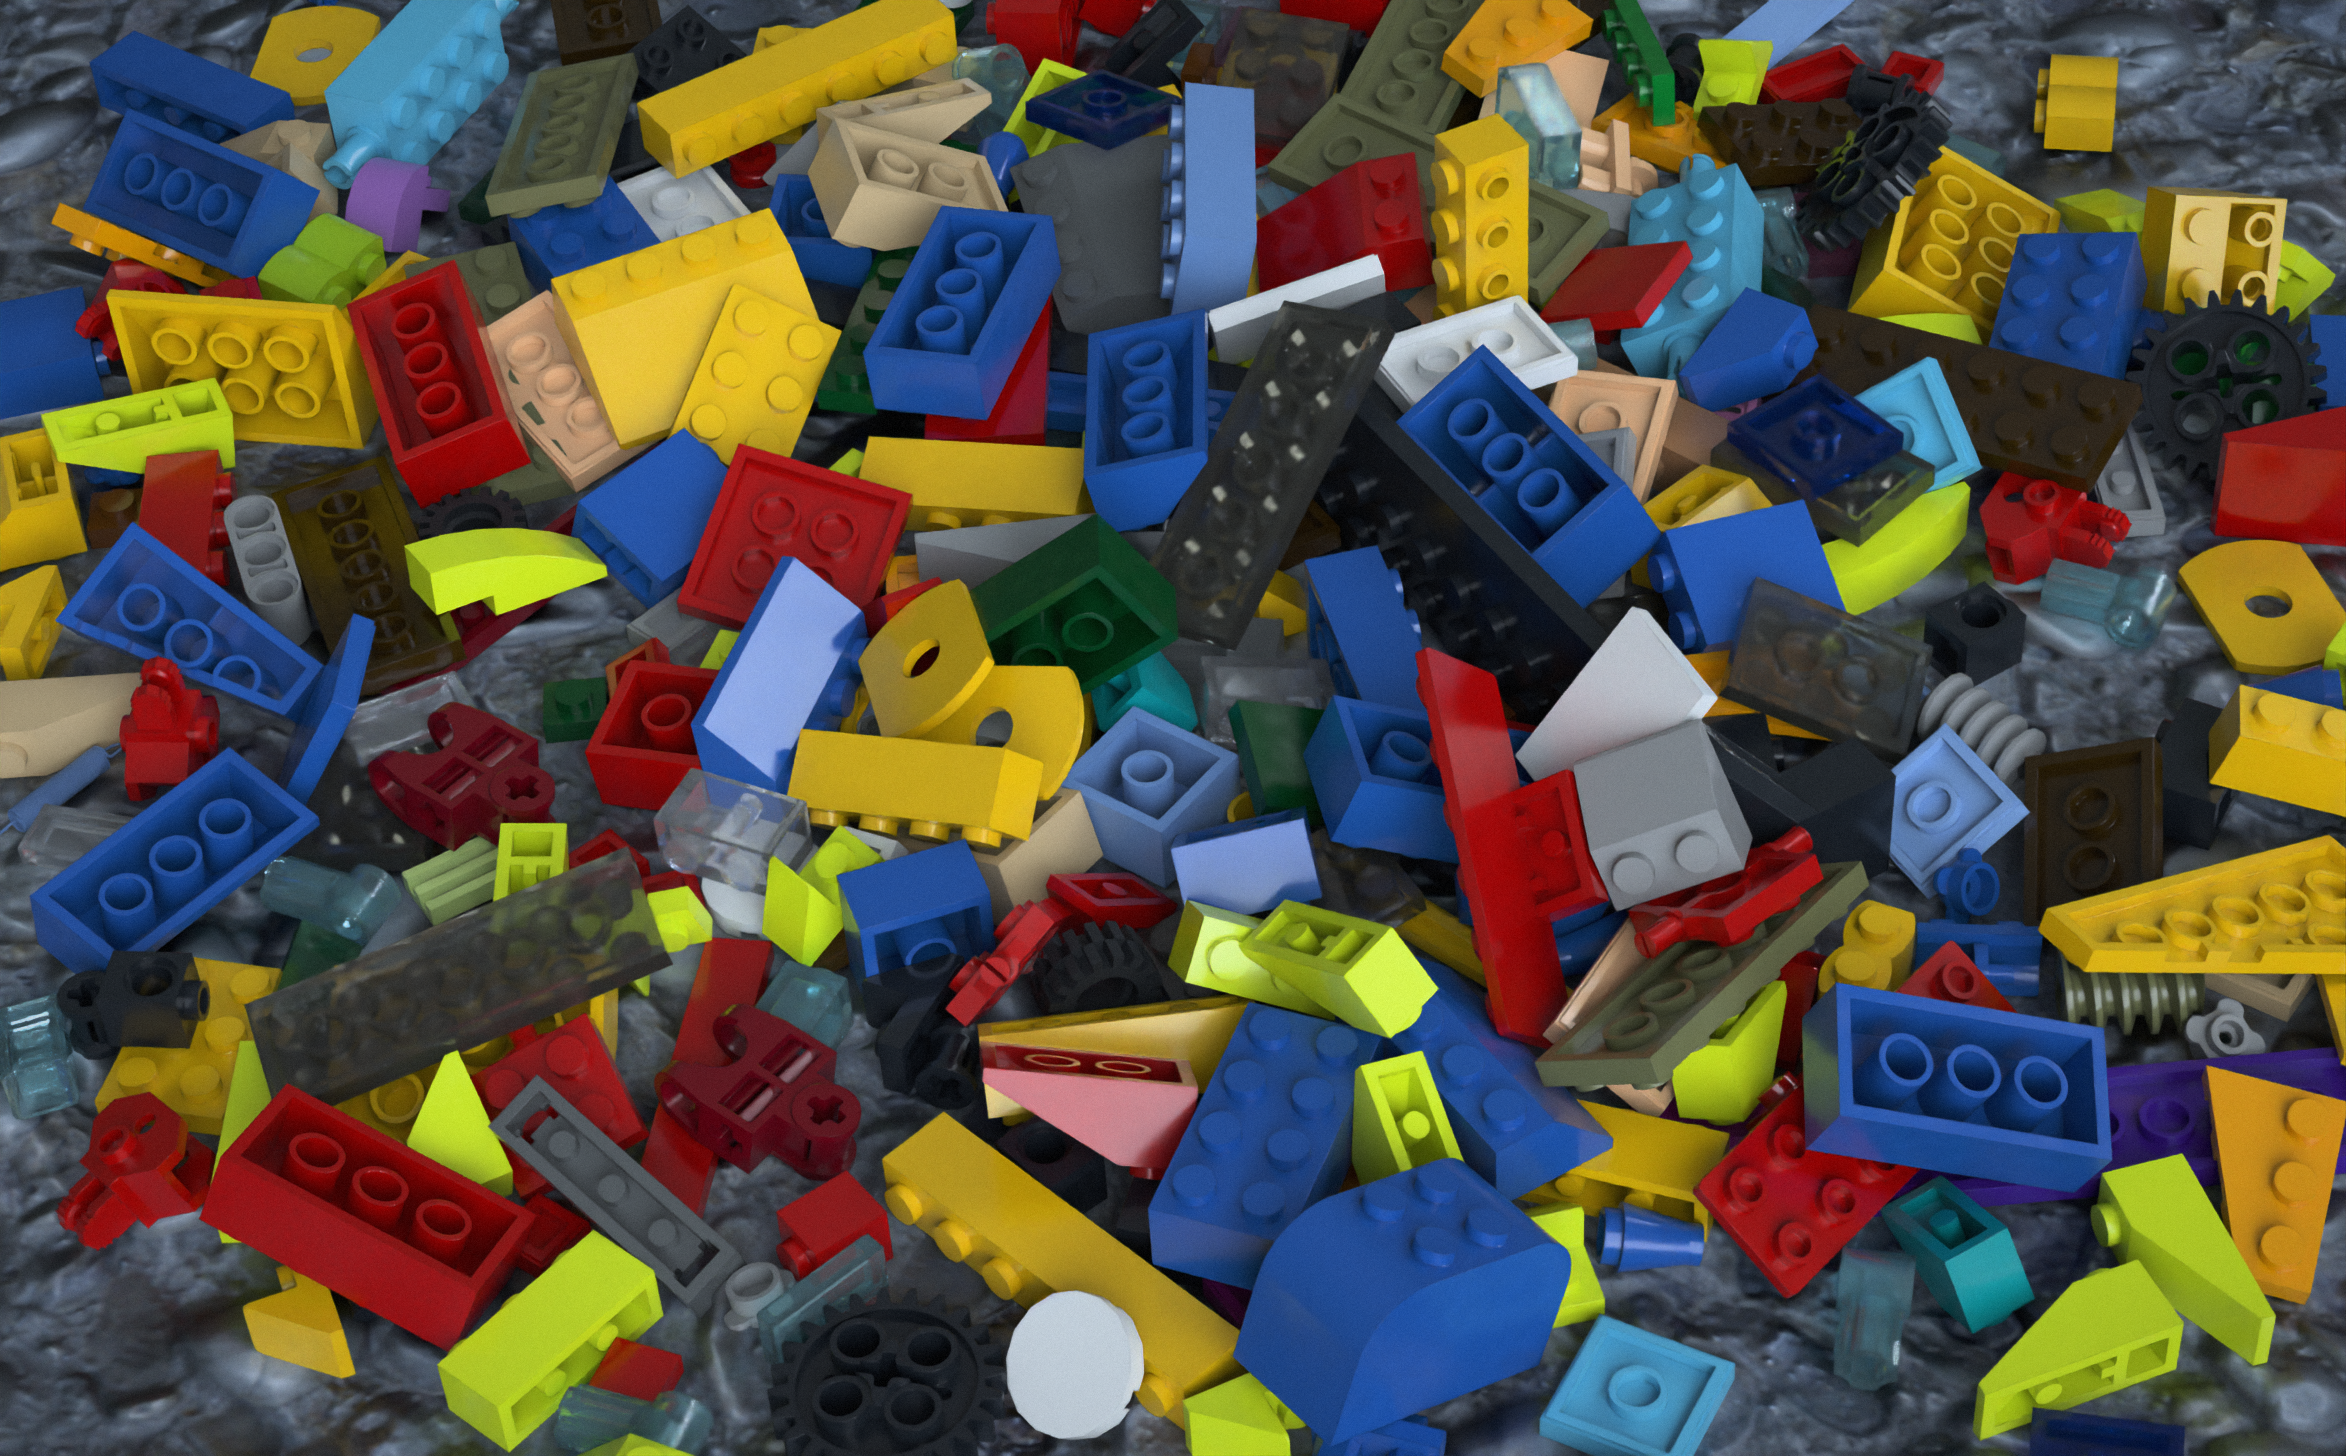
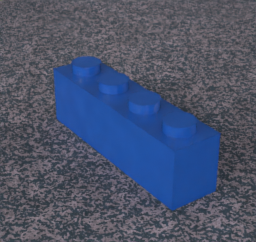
M132 31L89 62L102 107L125 115L127 109L130 108L216 144L223 143L278 120H296L294 104L290 93L137 31Z

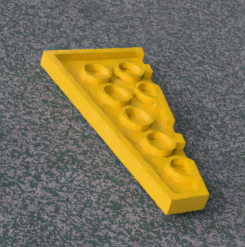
M2325 835L2046 909L2038 931L2061 951L2067 961L2078 966L2083 972L2346 974V848L2330 835Z

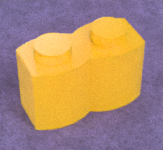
M2051 54L2050 69L2039 68L2034 133H2045L2044 149L2112 152L2119 57Z
M1869 899L1858 905L1845 922L1842 946L1832 952L1821 967L1818 979L1817 1002L1836 982L1894 992L1911 976L1916 925L1914 913Z

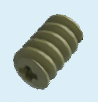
M2056 950L2054 958L2056 1010L2061 1021L2079 1024L2081 1017L2088 1016L2091 1026L2101 1027L2104 1030L2108 1017L2116 1016L2123 1035H2131L2136 1015H2144L2150 1034H2159L2164 1015L2171 1014L2178 1033L2184 1034L2186 1021L2192 1017V1014H2202L2204 1010L2205 975L2204 973L2083 972L2072 963H2070L2068 968L2061 951Z

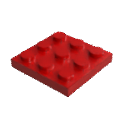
M739 443L678 597V612L742 631L782 556L798 559L862 610V606L876 600L880 596L913 507V494Z

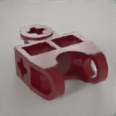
M447 702L428 717V730L434 743L440 749L439 751L429 754H415L403 750L401 753L394 750H385L368 764V775L371 785L382 803L408 826L453 852L475 834L498 848L501 823H556L549 810L555 799V782L550 774L539 768L538 740L490 713L459 702Z
M731 1005L714 1020L713 1034L720 1048L733 1059L732 1064L723 1067H711L698 1062L690 1065L684 1061L673 1060L658 1072L654 1078L656 1095L666 1113L695 1141L747 1174H750L769 1154L792 1167L801 1176L814 1181H829L846 1170L849 1172L855 1163L857 1147L852 1135L860 1125L861 1105L851 1091L834 1084L837 1052L782 1018L749 1005ZM735 1026L743 1032L745 1037L736 1030ZM802 1049H805L801 1055L798 1054ZM735 1141L739 1142L735 1147L731 1146Z

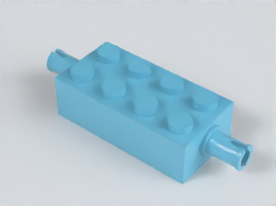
M411 0L324 91L337 147L335 154L328 158L322 166L326 170L324 172L325 178L333 186L347 190L352 187L362 166L375 157L426 165L509 74V59L504 50L500 24L511 12L517 9L519 1Z
M1698 153L1692 156L1693 167L1691 170L1688 156L1680 162V183L1664 189L1655 188L1649 190L1641 197L1631 200L1628 246L1686 241L1693 259L1642 328L1621 329L1620 345L1639 376L1676 380L1679 391L1678 396L1684 399H1688V396L1678 373L1744 289L1748 287L1761 292L1764 212L1737 163L1716 170L1715 163L1710 157Z

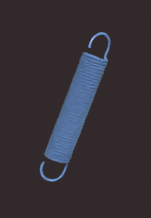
M120 743L112 744L105 749L99 746L91 747L23 798V800L16 803L8 810L10 823L0 830V835L12 825L18 831L25 833L72 796L76 795L86 785L88 786L105 773V771L110 769L108 758L114 757L122 748L120 747L111 755L106 751L119 746Z

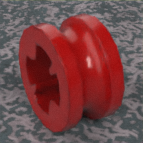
M767 140L728 157V162L731 165L730 177L733 183L746 189H758L768 186L761 177L776 163L777 152L774 144Z

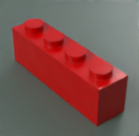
M218 449L147 456L138 526L222 587L229 586L230 583L229 561L224 548L231 546L224 522V511L229 504L238 499L235 476L233 472L224 473Z

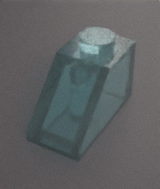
M1538 62L1499 67L1495 113H1498L1529 143V178L1556 190L1577 187L1582 130L1548 65Z

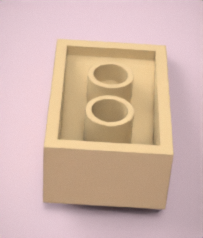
M838 118L833 119L807 172L831 238L851 248L864 246L880 251L919 246L922 244L942 206L1009 212L985 156Z
M1059 787L1057 792L1048 801L1036 802L1029 841L1002 838L999 849L968 844L990 891L994 925H1000L1019 903L1023 906L1029 899L1037 903L1049 898L1046 883L1050 874L1085 873L1103 856L1081 791ZM905 827L898 828L897 837L882 836L898 841L909 851L908 855L955 842L961 838L959 833H950L948 843L932 842L910 836V828Z

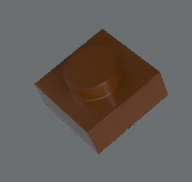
M1192 43L1181 71L1182 98L1185 82L1223 86L1222 67L1215 66L1214 44Z
M143 488L113 489L91 494L87 534L92 549L113 547L132 521L139 525Z

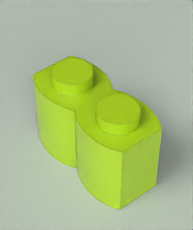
M329 212L317 216L301 231L294 244L279 250L259 273L258 283L263 300L336 305L339 311H341L346 304L351 302V299L357 297L386 270L383 239Z

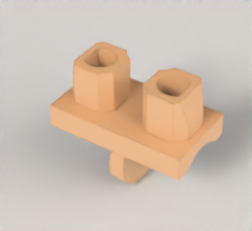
M1613 119L1605 133L1580 126L1568 145L1567 163L1578 166L1571 177L1568 188L1619 193L1634 198H1639L1647 191L1658 188V174L1653 165L1637 157H1630L1628 123Z

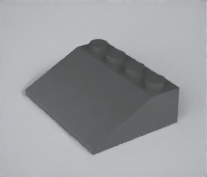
M1168 134L1060 144L1009 168L1024 212L1052 216L1062 270L1052 290V294L1067 331L1089 335L1090 333L1169 316V299H1163L1159 296L1163 263L1170 264V260L1160 259L1163 224L1170 225V222L1160 221L1163 186L1170 187V184L1160 183L1163 149H1170L1171 142H1175V140L1168 139Z

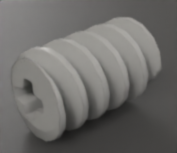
M1960 672L1949 676L1919 702L1909 722V734L1919 738L1922 743L1946 723L2021 802H2024L2025 757L2044 753L2047 742L2045 734L2035 728L2028 730L2026 719L2017 714L2010 715L2009 708L2005 703L1998 700L1991 702L1990 692L1980 686L1973 688L1972 679L1968 675Z

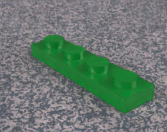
M1609 0V9L1601 11L1603 39L1605 42H1611L1614 62L1616 64L1622 63L1625 84L1627 86L1633 85L1637 108L1644 107L1653 127L1675 124L1674 71L1637 0Z

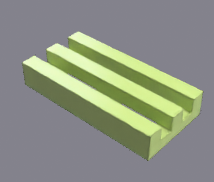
M478 836L465 842L454 852L448 850L402 872L405 889L433 926L443 923L493 899L498 848Z

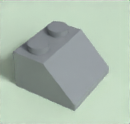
M1701 718L1574 762L1573 769L1589 850L1616 911L1744 869L1753 837Z

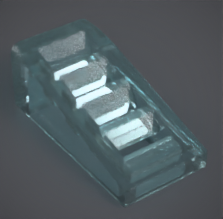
M56 993L0 1009V1081L13 1116L18 1120L29 1119L73 1106L80 1101L79 1081L67 1018L60 1011Z

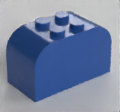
M1484 344L1476 349L1395 422L1583 609H1586L1652 550L1662 536L1660 530L1627 484Z
M1456 1158L1439 1159L1327 1197L1296 1217L1279 1235L1263 1260L1233 1357L1331 1447L1539 1366L1571 1273L1570 1254L1562 1244L1463 1161Z

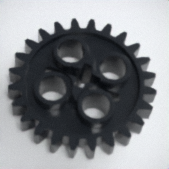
M1913 90L1907 98L1900 94L1891 107L1885 102L1877 114L1871 117L1867 115L1856 132L1850 130L1847 133L1846 142L1841 147H1834L1830 151L1833 157L1828 163L1818 166L1816 169L1819 172L1818 176L1805 186L1809 193L1797 204L1801 210L1794 216V219L1799 222L1796 229L1819 251L1826 249L1829 253H1832L1837 246L1843 250L1846 249L1854 237L1859 242L1862 241L1868 229L1875 227L1878 230L1890 211L1896 214L1900 210V201L1905 196L1915 195L1917 191L1914 185L1918 180H1922L1932 173L1927 168L1931 163L1942 157L1943 153L1938 148L1950 139L1946 131L1953 125L1948 119L1951 114L1927 91L1924 90L1919 94L1916 90Z
M2236 289L2233 293L2229 305H2221L2215 290L2209 291L2207 308L2199 309L2190 297L2185 298L2186 316L2181 319L2168 310L2163 311V319L2167 330L2162 333L2147 327L2144 331L2147 341L2152 346L2151 351L2145 349H2133L2132 351L2133 360L2143 367L2144 370L2126 373V381L2139 384L2143 396V402L2137 411L2145 412L2132 421L2135 433H2144L2153 430L2144 443L2146 451L2150 454L2166 447L2167 450L2162 461L2164 468L2170 470L2181 460L2185 461L2186 480L2190 482L2198 475L2202 468L2207 469L2212 487H2215L2223 434L2264 425L2252 423L2244 416L2251 404L2258 401L2273 403L2279 409L2276 417L2268 422L2273 423L2316 413L2309 406L2326 404L2328 400L2327 391L2311 386L2327 379L2326 366L2308 365L2321 355L2319 343L2300 345L2308 334L2307 324L2301 322L2287 328L2286 325L2290 317L2289 308L2284 305L2270 316L2267 314V298L2263 294L2256 299L2251 308L2244 306L2242 292L2239 289ZM2260 343L2266 346L2270 353L2267 359L2258 365H2245L2236 358L2238 351L2244 345ZM2188 353H2199L2208 359L2205 369L2195 375L2181 374L2175 369V365L2179 358ZM2271 376H2279L2282 379L2277 385L2260 383ZM2224 378L2232 379L2234 385L2233 397L2221 398L2219 380ZM2176 391L2193 393L2185 396L2182 400H2173L2171 398L2172 394ZM2198 410L2208 411L2217 418L2214 426L2202 434H2193L2183 427L2186 417Z
M880 1288L876 1304L866 1306L862 1298L854 1293L850 1294L851 1311L844 1314L828 1304L823 1306L825 1324L820 1327L814 1323L802 1321L799 1324L802 1343L784 1341L781 1345L784 1363L772 1364L771 1366L774 1387L767 1389L775 1437L777 1440L784 1441L786 1456H978L977 1441L994 1443L996 1440L994 1420L1005 1419L1006 1416L1004 1395L1008 1394L1006 1370L1003 1367L1000 1345L990 1343L988 1325L981 1323L971 1326L970 1311L966 1306L956 1309L947 1315L945 1296L942 1294L933 1298L926 1307L919 1305L916 1288H910L901 1303H892L887 1288Z

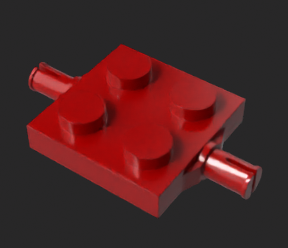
M1794 826L1774 842L1765 843L1760 848L1749 849L1743 870L1638 904L1631 908L1628 912L1636 931L1634 942L1639 953L1647 959H1654L1672 944L1689 940L1715 941V944L1719 947L1733 946L1751 938L1755 934L1754 927L1771 915L1788 911L1801 902L1800 895L1824 879L1816 854H1806L1813 848L1810 834L1800 826L1796 828Z
M1054 896L1037 903L1029 899L1023 906L1019 903L994 931L993 935L1001 943L993 953L990 954L986 950L979 957L975 955L951 981L949 987L957 995L945 1009L965 1027L986 1016L1022 974H1027L1034 970L1032 966L1036 959L1043 958V949L1072 916L1073 912Z
M517 1002L509 1005L513 1014L506 1008L499 1012L498 1017L502 1021L514 1048L500 1061L470 1077L491 1123L527 1084L538 1075L623 1151L650 1136L595 1020L585 1012L551 1032L538 1034L526 1010L525 1003ZM551 1106L545 1112L540 1110L534 1113L522 1129L524 1133L522 1138L531 1145L534 1140L530 1136L549 1116L555 1120L559 1115ZM499 1140L513 1170V1183L521 1199L528 1202L538 1192L546 1195L555 1190Z

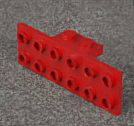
M1426 647L1415 652L1419 672L1416 678V690L1422 704L1427 709L1433 736L1429 743L1430 754L1434 764L1441 773L1446 801L1443 804L1444 818L1449 829L1454 834L1460 864L1457 867V878L1463 893L1469 901L1474 924L1471 932V942L1476 956L1482 963L1488 989L1485 998L1486 1011L1500 1036L1548 1050L1554 1044L1545 1038L1543 1033L1568 1000L1551 923L1609 901L1607 889L1589 850L1575 774L1573 771L1565 769L1521 787L1496 677L1490 672Z
M1948 941L1939 947L1894 991L1896 993L2017 1013L1954 941ZM1803 1053L1799 1056V1058H1800L1802 1061H1803ZM1789 1070L1786 1071L1758 1095L1757 1099L1764 1108L1745 1126L1749 1133L1706 1173L1692 1189L1696 1198L1785 1298H1790L1797 1294L1921 1169L1805 1150L1803 1070L1796 1077Z

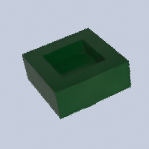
M606 677L543 683V729L546 744L592 738L609 703Z

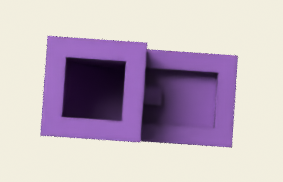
M375 157L362 166L352 184L344 220L382 237L384 251L405 253L407 250L417 253L423 210L448 212L451 190L430 187L432 176H428V165Z

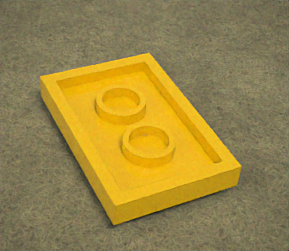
M734 282L723 303L667 439L685 428L700 443L709 445L727 469L730 467L739 443L790 458L817 394V388L842 331Z
M193 957L200 981H206L209 985L210 1008L206 1020L198 1021L190 1048L122 1047L94 1100L98 1114L114 1099L151 1092L189 1125L188 1132L221 1136L240 1041L254 1040L263 1061H265L300 990L295 971ZM156 1120L149 1122L146 1126H153Z

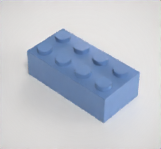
M1185 82L1181 105L1172 104L1169 113L1168 139L1175 140V142H1171L1170 149H1163L1160 167V183L1170 184V187L1163 186L1160 204V221L1170 222V225L1163 224L1160 259L1170 260V264L1163 263L1159 291L1160 298L1169 299V316L1205 308L1206 313H1210V310L1245 299L1257 244L1254 90Z

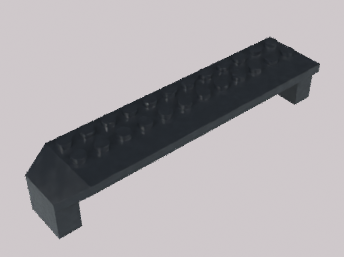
M1387 291L1319 320L1295 325L1276 333L1279 408L1275 411V418L1281 432V454L1278 455L1277 462L1341 528V535L1350 550L1378 546L1387 569L1396 568L1398 570L1403 586L1404 600L1409 604L1410 609L1413 608L1415 610L1418 620L1422 623L1426 622L1442 638L1445 647L1453 657H1460L1464 662L1490 672L1496 677L1500 697L1517 714V722L1539 726L1605 642L1609 634L1366 394L1373 378L1359 362V345L1420 326L1421 321L1390 291ZM1702 722L1753 837L1750 849L1760 848L1768 842L1772 843L1787 833L1792 827L1796 826L1797 828L1800 826L1810 834L1813 841L1812 850L1806 854H1816L1819 864L1862 861L1868 880L1888 871L1896 775L1856 737L1778 773Z

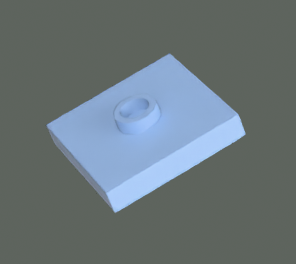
M1944 723L1891 769L1896 775L1889 858L1922 894L1930 900L1937 894L1933 888V877L1939 867H1949L1958 859V854L1963 848L1977 849L1982 855L2030 812L2021 800L1969 746Z

